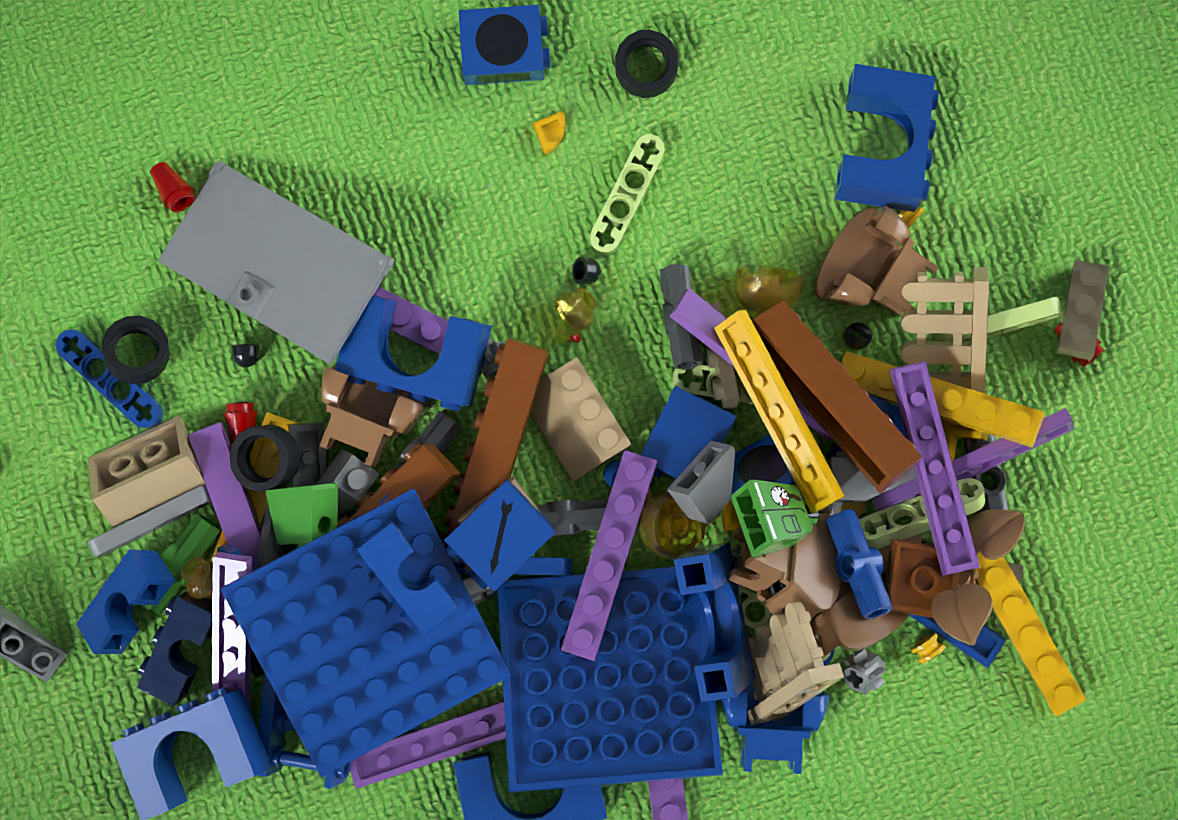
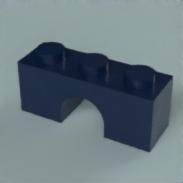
M188 589L179 596L175 595L170 600L165 611L168 619L164 626L159 627L152 639V645L155 646L152 655L145 658L138 671V674L142 677L137 688L172 706H175L186 697L199 666L187 661L183 657L180 650L181 640H190L201 646L212 638V600L191 589Z

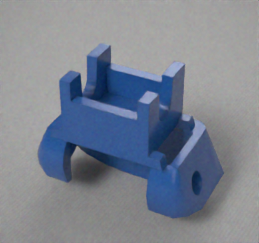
M752 682L736 698L720 699L727 724L738 730V735H741L740 765L744 767V771L752 772V759L788 761V767L793 770L794 774H801L803 738L810 739L811 732L818 731L823 721L830 697L825 690L782 719L751 725L747 714L750 709L759 704L753 695L755 690Z

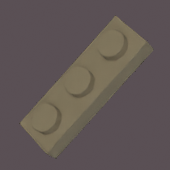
M1079 260L1074 261L1057 354L1092 360L1095 353L1109 266Z
M720 302L709 303L722 314ZM706 348L708 367L715 368L717 378L712 381L715 400H721L723 410L736 409L740 397L734 368L712 349Z

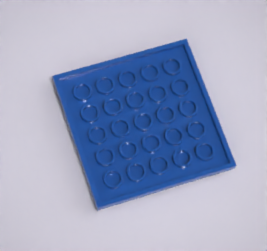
M414 487L220 588L320 777L331 773L511 676ZM389 520L394 522L414 549V552L407 556L399 566L398 575L401 580L408 585L418 586L424 584L435 575L458 606L455 612L424 636L418 628L413 632L409 629L399 615L404 611L396 600L389 603L377 587L382 583L374 571L368 575L355 559L359 555L356 546Z
M675 567L623 571L595 661L561 651L585 574L507 580L497 589L501 656L511 673V676L503 680L510 793L723 775L716 701L701 702L694 668L696 664L705 658L708 649L706 615L698 593L680 595Z

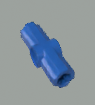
M844 510L832 515L826 522L838 551L835 568L839 578L850 583L862 617L865 620L875 619L893 610V607L880 576L883 571L881 553L875 547H869L854 510Z

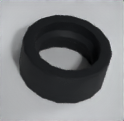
M638 30L628 35L618 47L615 56L616 77L621 87L631 95L641 98L656 97L666 92L674 83L678 70L677 50L672 41L663 33L653 30ZM640 46L655 47L663 53L666 59L664 74L654 82L643 83L637 81L630 75L627 69L629 54Z
M126 316L115 321L106 330L102 340L104 363L109 372L123 382L130 384L147 383L157 378L165 370L169 360V346L166 333L154 320L143 316ZM131 333L145 334L154 340L157 353L151 363L142 367L126 366L115 355L117 342L121 337Z
M275 425L249 427L239 433L232 443L229 455L231 470L237 481L244 487L257 492L281 488L291 482L298 472L300 463L299 447L294 437L284 428ZM266 437L271 439L280 452L281 462L279 470L271 478L260 477L251 466V446L259 438Z

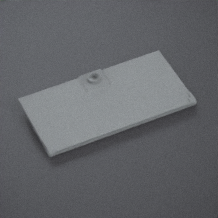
M217 161L208 174L209 178L158 261L325 362L332 364L382 279L390 271L394 259L230 168L227 164Z

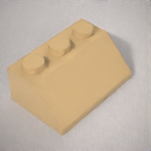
M577 357L540 381L531 415L573 483L631 447L632 444Z
M180 415L88 458L92 501L112 527L122 522L130 521L137 515L205 484L188 437L189 431Z

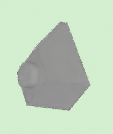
M710 441L667 489L689 519L710 524L721 514L722 509L731 500L735 449L732 445Z
M341 449L317 484L337 482L338 519L354 507L366 494L379 473L351 453Z

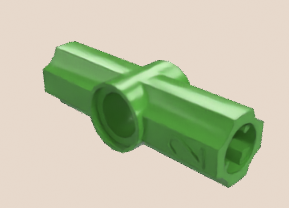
M197 514L177 542H173L165 549L160 557L175 581L158 605H143L144 607L158 615L163 614L170 600L179 592L182 586L190 583L203 565L201 560L212 548V545L222 532V529L217 524L201 514Z

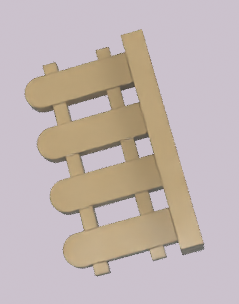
M974 267L973 278H964V272H955V278H927V272H918V278H911L903 283L902 296L904 299L910 302H918L917 310L906 311L902 316V328L908 333H917V341L906 342L901 348V358L904 362L915 364L926 361V364H952V372H928L929 377L985 393L989 293L988 267ZM954 302V310H926V303ZM963 302H972V310H963ZM926 333L953 334V341H926ZM962 334H971V342H962ZM961 365H970V372H961Z
M799 601L788 603L785 607V614L771 616L770 626L758 627L755 631V637L748 638L756 677L752 681L755 690L753 695L755 700L759 702L758 705L747 712L751 725L782 719L844 677L839 663L824 666L822 660L824 654L822 648L817 646L810 625L812 620L810 613L805 611L803 604Z

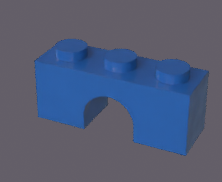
M389 520L356 546L359 555L355 559L368 575L374 571L382 583L377 587L388 602L392 603L396 600L404 610L399 615L412 632L418 628L424 636L458 609L456 602L435 575L424 584L418 586L408 585L401 580L398 575L399 566L407 556L414 552V549L392 520Z
M129 549L76 625L93 654H122L139 631L133 620L132 606L158 605L174 583L175 579L157 551Z

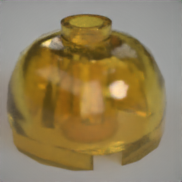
M751 265L737 267L735 293L738 301L747 310L755 312V318L783 300L793 309L800 299L804 274L797 275V271L772 266H761L757 272H750Z
M668 491L657 493L645 502L638 523V533L645 547L653 554L669 559H676L695 547L696 543L701 544L706 530V523L689 519Z

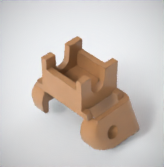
M886 205L877 209L868 208L856 214L843 227L834 240L819 268L815 282V294L820 301L855 308L866 306L871 300L891 314L901 316L903 312L915 309L902 296L903 283L908 279L918 278V272L928 271L931 274L936 273L939 266L911 249L914 245V241L908 238L911 232L895 211Z
M336 364L332 368L325 366L322 377L321 397L322 402L327 404L326 412L332 415L321 440L320 447L334 450L337 442L341 441L369 452L364 464L378 467L389 438L391 436L397 438L400 433L407 435L431 409L430 398L428 402L408 398L409 392L397 389V393L376 389L377 383L366 380L365 385L348 382L349 375L336 371Z
M818 513V521L815 525H812V533L797 544L754 558L751 556L742 528L738 527L732 532V538L742 542L739 570L733 569L729 572L727 580L756 591L757 599L762 602L766 600L765 606H768L769 611L773 615L785 614L786 605L798 601L803 604L806 612L809 611L811 617L818 612L827 611L835 603L841 583L835 568L838 551L826 522L831 515L829 513ZM779 579L786 585L785 588L775 595L767 592V588Z
M881 574L880 576L885 586L886 574ZM841 580L840 590L835 603L827 611L818 612L812 616L810 625L817 646L822 648L823 654L826 656L838 646L845 651H858L868 648L897 629L910 614L890 611L875 619L865 620L862 617L850 583Z

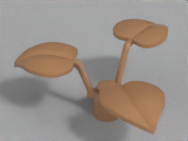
M991 509L982 511L972 517L968 524L977 556L981 552L986 559L996 560L1007 555L1022 536L1025 527L1024 514L1013 510ZM921 533L904 539V541L921 543ZM890 545L877 549L883 559L882 574L887 572ZM977 568L959 572L958 584L953 586V590H944L937 593L931 603V614L939 627L951 637L971 646L975 645L978 635L989 619L993 607L990 593L975 581L979 577Z

